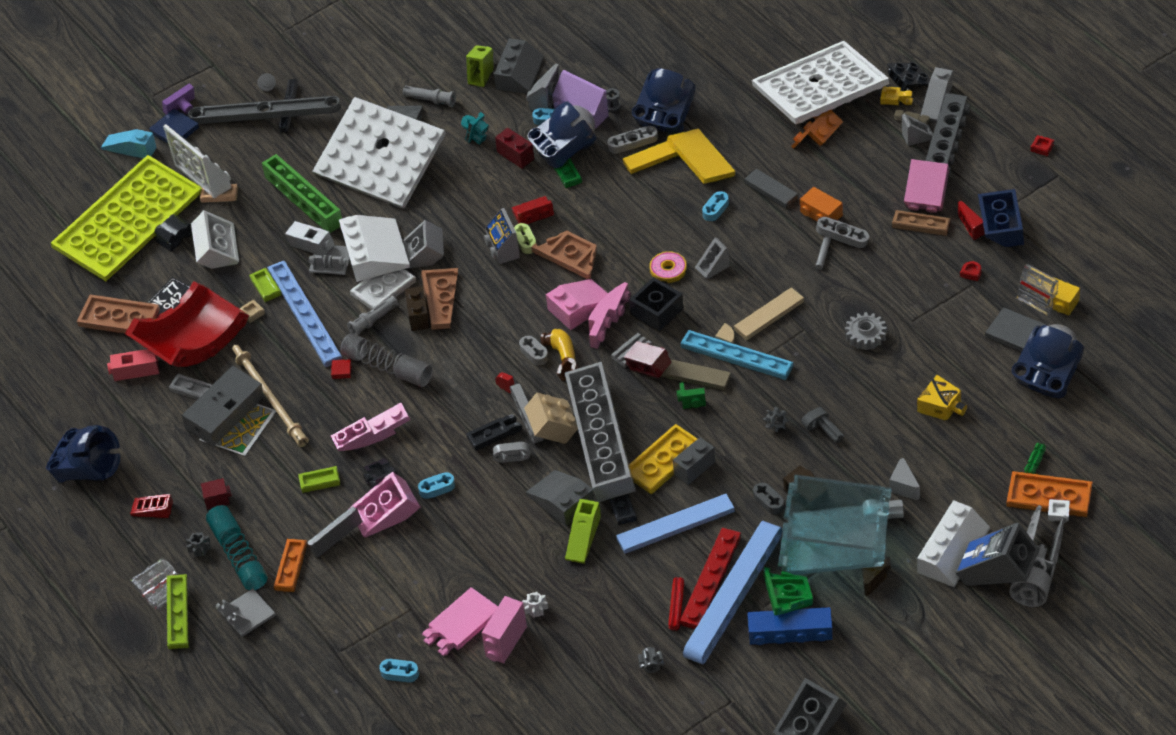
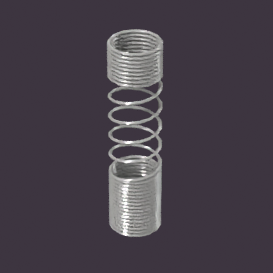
M349 333L342 341L341 354L352 360H361L363 364L369 363L372 368L378 367L380 371L386 370L388 374L394 373L396 377L420 387L426 386L431 379L433 369L429 363L400 353L395 359L393 372H388L387 369L395 358L394 350H391L387 355L385 369H380L379 365L383 362L387 353L386 346L382 347L378 353L379 345L375 343L369 352V362L365 363L362 359L370 349V340ZM375 345H377L376 353L374 357L370 360L372 349ZM385 348L384 357L378 364L380 353ZM393 351V358L390 364L387 366L388 357L390 353ZM378 353L377 365L373 366L370 362L374 360Z

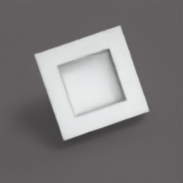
M1049 499L1048 520L1051 522L1061 521L1063 516L1066 515V521L1068 522L1070 501Z

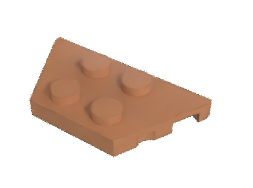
M565 231L558 236L546 239V243L537 246V244L531 246L533 253L586 279L591 278L597 245L569 231Z

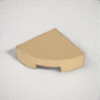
M724 323L715 335V338L734 344V331L728 324Z

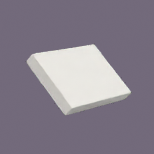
M402 269L363 280L351 289L350 293L354 298L372 310L391 296L396 298L416 282V277Z

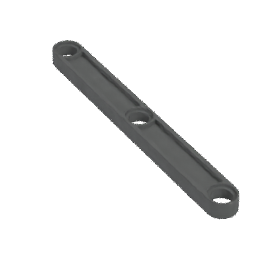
M337 96L194 107L189 111L188 115L190 119L198 124L331 114L341 109V103ZM268 108L267 111L261 112V110Z

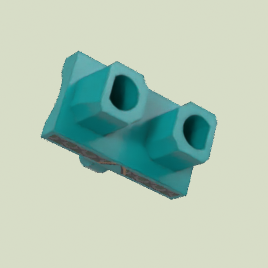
M482 112L478 114L477 119L466 115L461 120L462 127L467 130L465 140L468 143L474 140L480 145L486 140L487 135L485 132L489 129V125L484 122L485 115Z

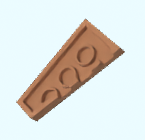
M458 268L421 271L431 330L450 328Z

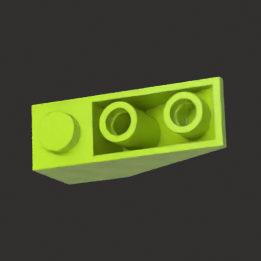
M579 500L573 518L565 560L585 564L601 518L599 502Z

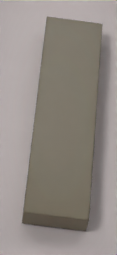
M670 359L672 363L660 376L725 391L731 378V372Z

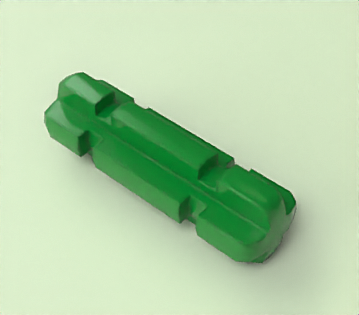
M1037 443L1024 473H1036V469H1038L1043 458L1042 456L1046 451L1045 444Z

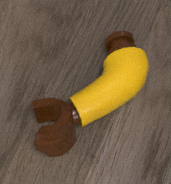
M553 329L548 334H541V344L543 346H552L553 349L559 351L562 363L558 367L557 375L561 381H565V372L579 368L576 363L574 347L570 336L561 329Z

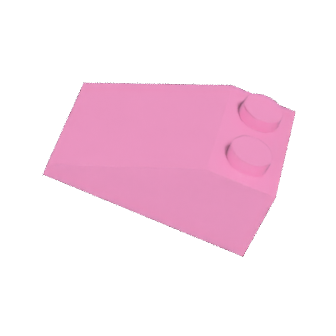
M592 279L564 284L546 294L547 308L566 327L572 330L589 319L594 308L608 293Z
M391 472L378 485L352 505L358 510L363 521L358 525V528L365 538L405 521L421 508L407 482L394 472Z

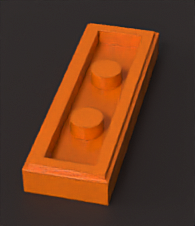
M287 539L274 583L275 591H295L308 545L307 540Z

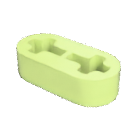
M524 223L517 224L514 229L520 250L525 254L533 253L531 246L536 244V240L530 227Z

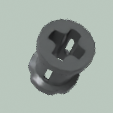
M614 88L607 89L608 111L616 112L621 108V103L618 100L620 93Z

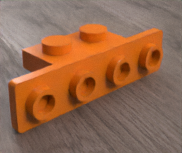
M832 110L821 113L819 116L813 117L815 119L813 123L809 121L804 126L805 132L803 134L799 132L793 138L795 142L791 147L794 149L807 134L821 146L843 121Z

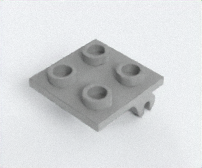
M251 589L231 603L222 600V606L219 603L216 604V609L242 637L276 616L275 612L254 589Z

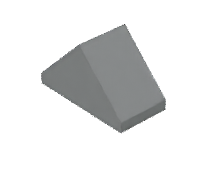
M905 113L902 115V135L908 146L932 140L933 133L929 125Z
M714 238L695 268L707 279L728 268V248L718 238Z
M902 458L889 479L890 492L918 500L920 499V486L905 459Z

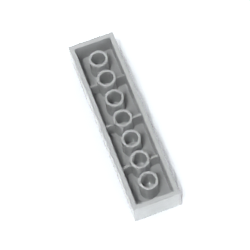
M602 362L565 372L588 472L597 501L601 502L635 492L633 477Z

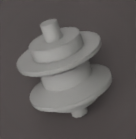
M269 73L262 74L258 79V87L265 92L271 91L276 83L274 76Z

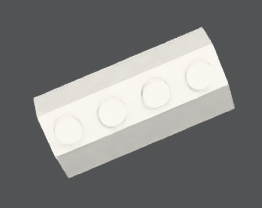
M953 500L917 558V573L955 587L960 579L956 574V570L969 541L987 535L990 530L989 525L972 507Z

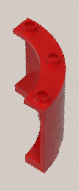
M193 281L187 292L179 300L180 304L174 309L169 308L161 313L157 319H139L134 317L125 334L170 365L186 367L214 357L246 325L250 315L206 286Z

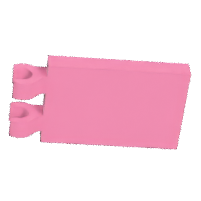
M471 587L428 624L429 628L422 633L426 637L423 641L430 646L438 637L442 638L437 643V646L440 648L438 653L446 656L452 648L459 650L487 625L498 606Z

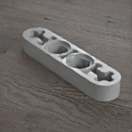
M521 385L510 386L511 395L532 442L535 444L543 441V438L534 435L524 407L529 402Z

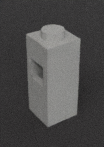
M296 221L285 233L291 247L317 255H326L334 245L329 231Z

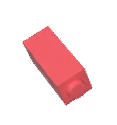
M148 349L110 355V363H107L108 372L113 375L114 381L159 374L158 357Z

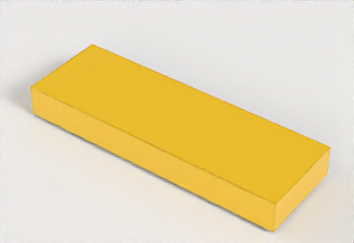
M666 141L623 158V164L630 174L676 157L678 153Z

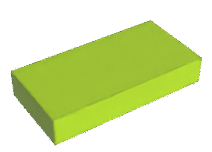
M266 268L249 275L250 280L264 302L282 295Z
M337 466L298 474L302 493L340 485Z

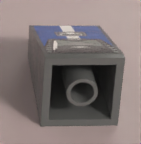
M1014 523L969 541L956 574L965 586L1025 582L1040 549L1020 523Z

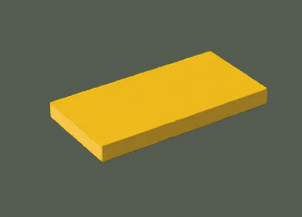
M699 129L668 136L667 142L703 184L735 176V170Z
M675 424L629 464L634 483L648 493L653 494L674 475L673 459L695 442L697 438Z

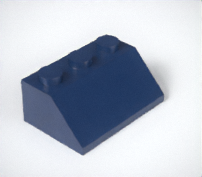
M1015 189L978 194L985 237L1004 247L1024 245L1023 227Z

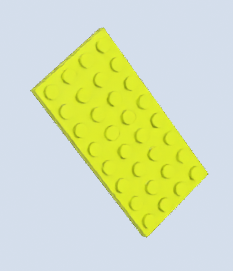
M147 155L51 242V247L99 278L107 281L157 235L155 234V228L159 224H162L172 214L178 215L201 194L202 187Z

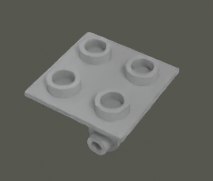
M333 245L324 256L313 254V256L309 257V263H311L309 272L345 275L350 259L347 247Z

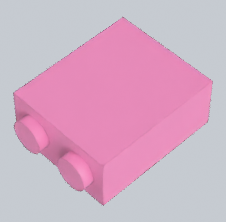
M911 159L904 198L905 207L915 211L926 209L930 213L942 212L949 175L948 164Z
M504 596L481 632L485 655L490 660L505 663L527 628L523 602Z

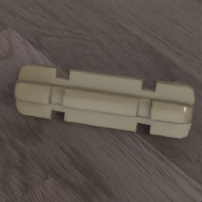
M896 110L894 119L902 121L904 111ZM905 112V114L927 125L929 124L930 117L928 115L920 116L918 113Z

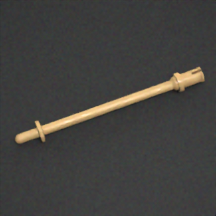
M234 345L232 350L236 354V364L239 366L244 365L251 377L262 383L264 395L288 427L287 434L293 437L299 447H304L309 442V439L303 433L301 425L292 421L251 364V354L248 351L243 352L238 345Z

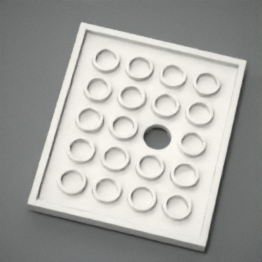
M842 41L752 80V84L792 122L798 124L812 117L819 116L828 110L835 109L837 106L848 103L860 96H865L874 90L881 89L889 84V78L845 41ZM812 78H815L816 80H819V81H818V82H811L810 80H811Z
M354 97L312 172L314 175L404 209L446 132L443 129ZM385 138L389 140L387 147L377 149L376 145L380 139Z

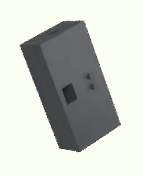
M232 366L182 414L185 429L214 447L264 398L262 383Z

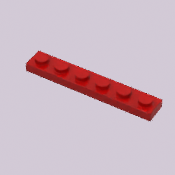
M721 528L680 619L681 626L696 629L718 591L741 539V532Z

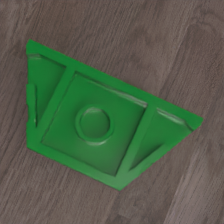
M764 567L763 576L774 615L812 606L813 596L807 577L793 575L784 571L781 572V575L770 573V568Z

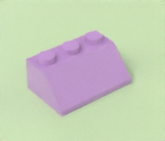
M565 70L562 71L552 95L554 108L566 101L572 105L582 106L592 114L596 129L609 116L606 90Z

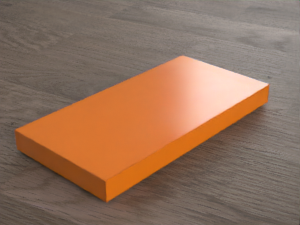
M1012 471L1006 506L1036 510L1038 505L1042 507L1041 511L1048 512L1049 499L1070 501L1069 515L1087 517L1093 482Z

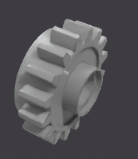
M867 312L864 313V316L858 313L857 318L850 317V321L846 322V341H850V345L855 346L857 349H875V347L881 345V341L886 340V322L881 321L880 316L875 318L874 313L871 316H868Z

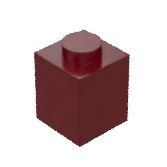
M224 478L201 483L207 510L220 505H230L228 497L232 496L229 485H225Z

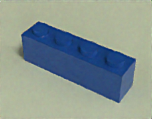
M831 608L798 609L780 615H774L773 611L748 612L750 645L832 640Z

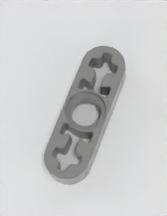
M646 126L612 136L607 141L608 150L611 153L617 154L654 143L658 139L657 128ZM630 138H636V139H637L636 141H633V142L629 141Z
M828 217L818 219L816 231L820 235L858 248L867 246L869 240L867 231ZM844 230L847 232V234L842 235L838 233V231Z

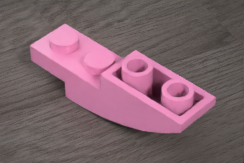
M624 282L610 291L592 311L588 319L591 348L598 349L600 343L605 339V331L607 328H610L611 322L617 323L619 317L623 316L625 304L629 302L631 297L628 283Z
M399 403L369 421L365 417L331 435V438L338 451L362 448L396 434L394 429L410 421V418L402 403Z

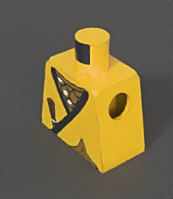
M938 375L934 377L917 399V412L942 420H948L953 412L963 416L967 410V405L961 403L960 389Z

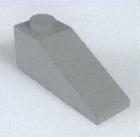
M935 67L920 116L928 115L930 121H938L945 95L950 93L953 85V70Z

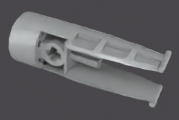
M1038 505L1033 513L1027 529V534L1032 540H1034L1042 508L1040 505ZM1066 515L1063 516L1056 528L1048 560L1044 559L1047 551L1044 548L1045 545H1037L1040 550L1027 581L1011 583L1010 595L1021 605L1038 607L1046 602L1057 564L1063 526L1067 519Z

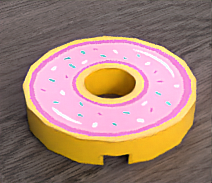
M662 252L653 257L650 262V274L660 281L673 283L679 281L686 274V260L679 253ZM666 266H671L672 268H671V269H665L664 267H666Z

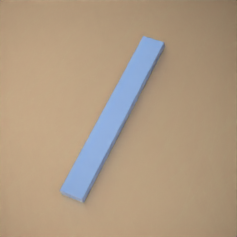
M281 261L267 267L268 272L279 287L281 294L325 368L332 365V360H342L340 352L286 262Z

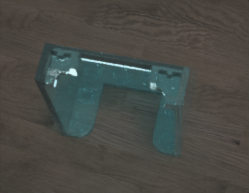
M795 475L794 482H789L787 507H785L784 519H788V521L783 523L782 530L783 538L781 539L778 567H782L781 572L784 571L798 575L883 566L886 552L885 538L889 500L892 488Z

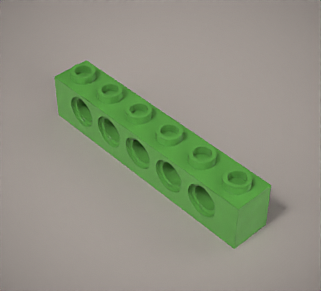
M275 154L262 162L265 178L322 229L331 233L341 227L339 222L342 219L340 209L282 158Z

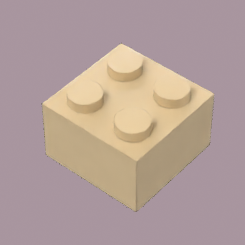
M536 393L524 407L536 437L566 444L578 430L570 405L565 399Z

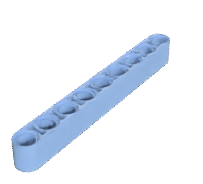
M765 521L759 524L686 643L683 651L684 658L700 664H704L779 542L782 535V527Z

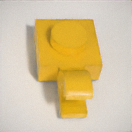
M901 87L882 88L881 104L899 105L900 101L905 105H912V91H901Z

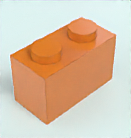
M812 187L800 198V212L817 222L821 217L838 220L843 216L842 202L815 187Z

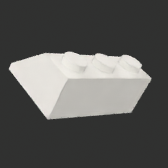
M203 210L191 223L196 262L211 269L238 264L239 257L234 223Z

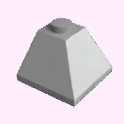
M555 64L534 84L531 91H528L526 100L528 101L529 109H552V95L560 77L559 64Z

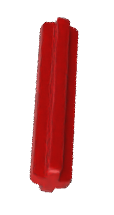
M675 577L673 579L668 623L670 630L677 631L680 628L684 579L682 577Z

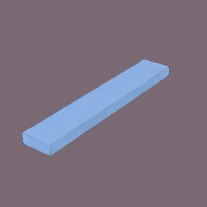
M723 494L616 535L624 554L733 513L735 510L727 494Z

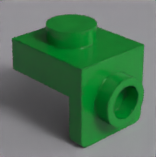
M683 382L679 383L680 390H676L678 402L682 401L683 409L706 406L704 388L685 390Z

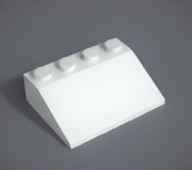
M168 125L163 126L175 166L202 187L214 199L231 189V177L228 172L221 170L217 163H213L207 155L201 153L198 147L191 145Z
M354 215L339 220L356 282L410 267L396 219Z

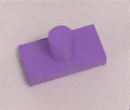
M189 83L163 100V112L168 114L171 110H178L180 108L185 114H188L193 108L189 102L195 99L194 87Z

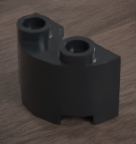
M175 214L170 215L168 219L155 228V234H157L156 242L170 252L180 245L182 238H189L193 235L191 224Z
M385 458L364 466L366 474L363 477L371 489L391 472L398 475L397 470L393 466L391 467Z

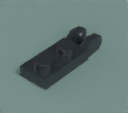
M511 414L468 432L466 437L474 450L477 451L509 435L520 432L523 426L521 423L516 422L517 417Z

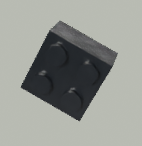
M655 277L629 299L631 315L658 331H661L684 309L683 294Z

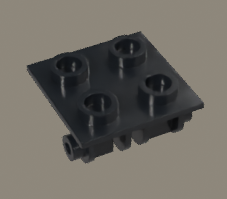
M915 62L887 63V66L890 68L888 70L889 77L903 91L913 92L914 85H929L930 78Z

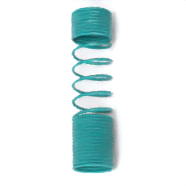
M224 505L212 508L206 515V521L223 547L232 566L235 568L236 574H238L243 586L247 590L261 588L267 582L268 575L261 563L257 561V556L252 554L253 549L248 547L249 542L244 540L245 536L241 533V529L229 508ZM240 535L243 536V540L234 543L231 547H225V544L234 542ZM242 542L247 543V547L238 550L235 554H229L231 548L239 546ZM246 549L251 550L250 555L244 556L239 561H233L235 555L245 552ZM251 556L255 557V561H249L240 568H237L240 562L246 561Z

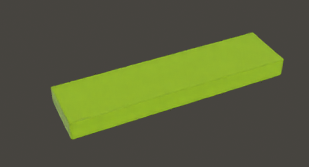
M187 574L167 576L168 649L189 648Z

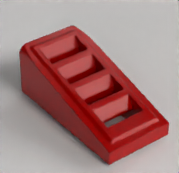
M959 201L958 216L971 238L976 240L985 233L983 221L964 202Z
M170 494L135 498L130 514L131 516L169 518L173 506L172 497Z

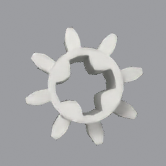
M538 592L527 594V600H522L525 614H530L533 618L543 616L544 609H548L546 596H541Z

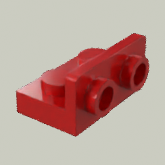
M546 196L512 207V213L518 224H530L554 215L553 204L551 201H548Z

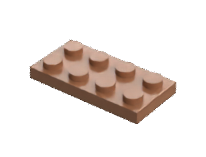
M90 294L77 320L78 327L126 333L134 317L139 319H156L160 307L158 304Z

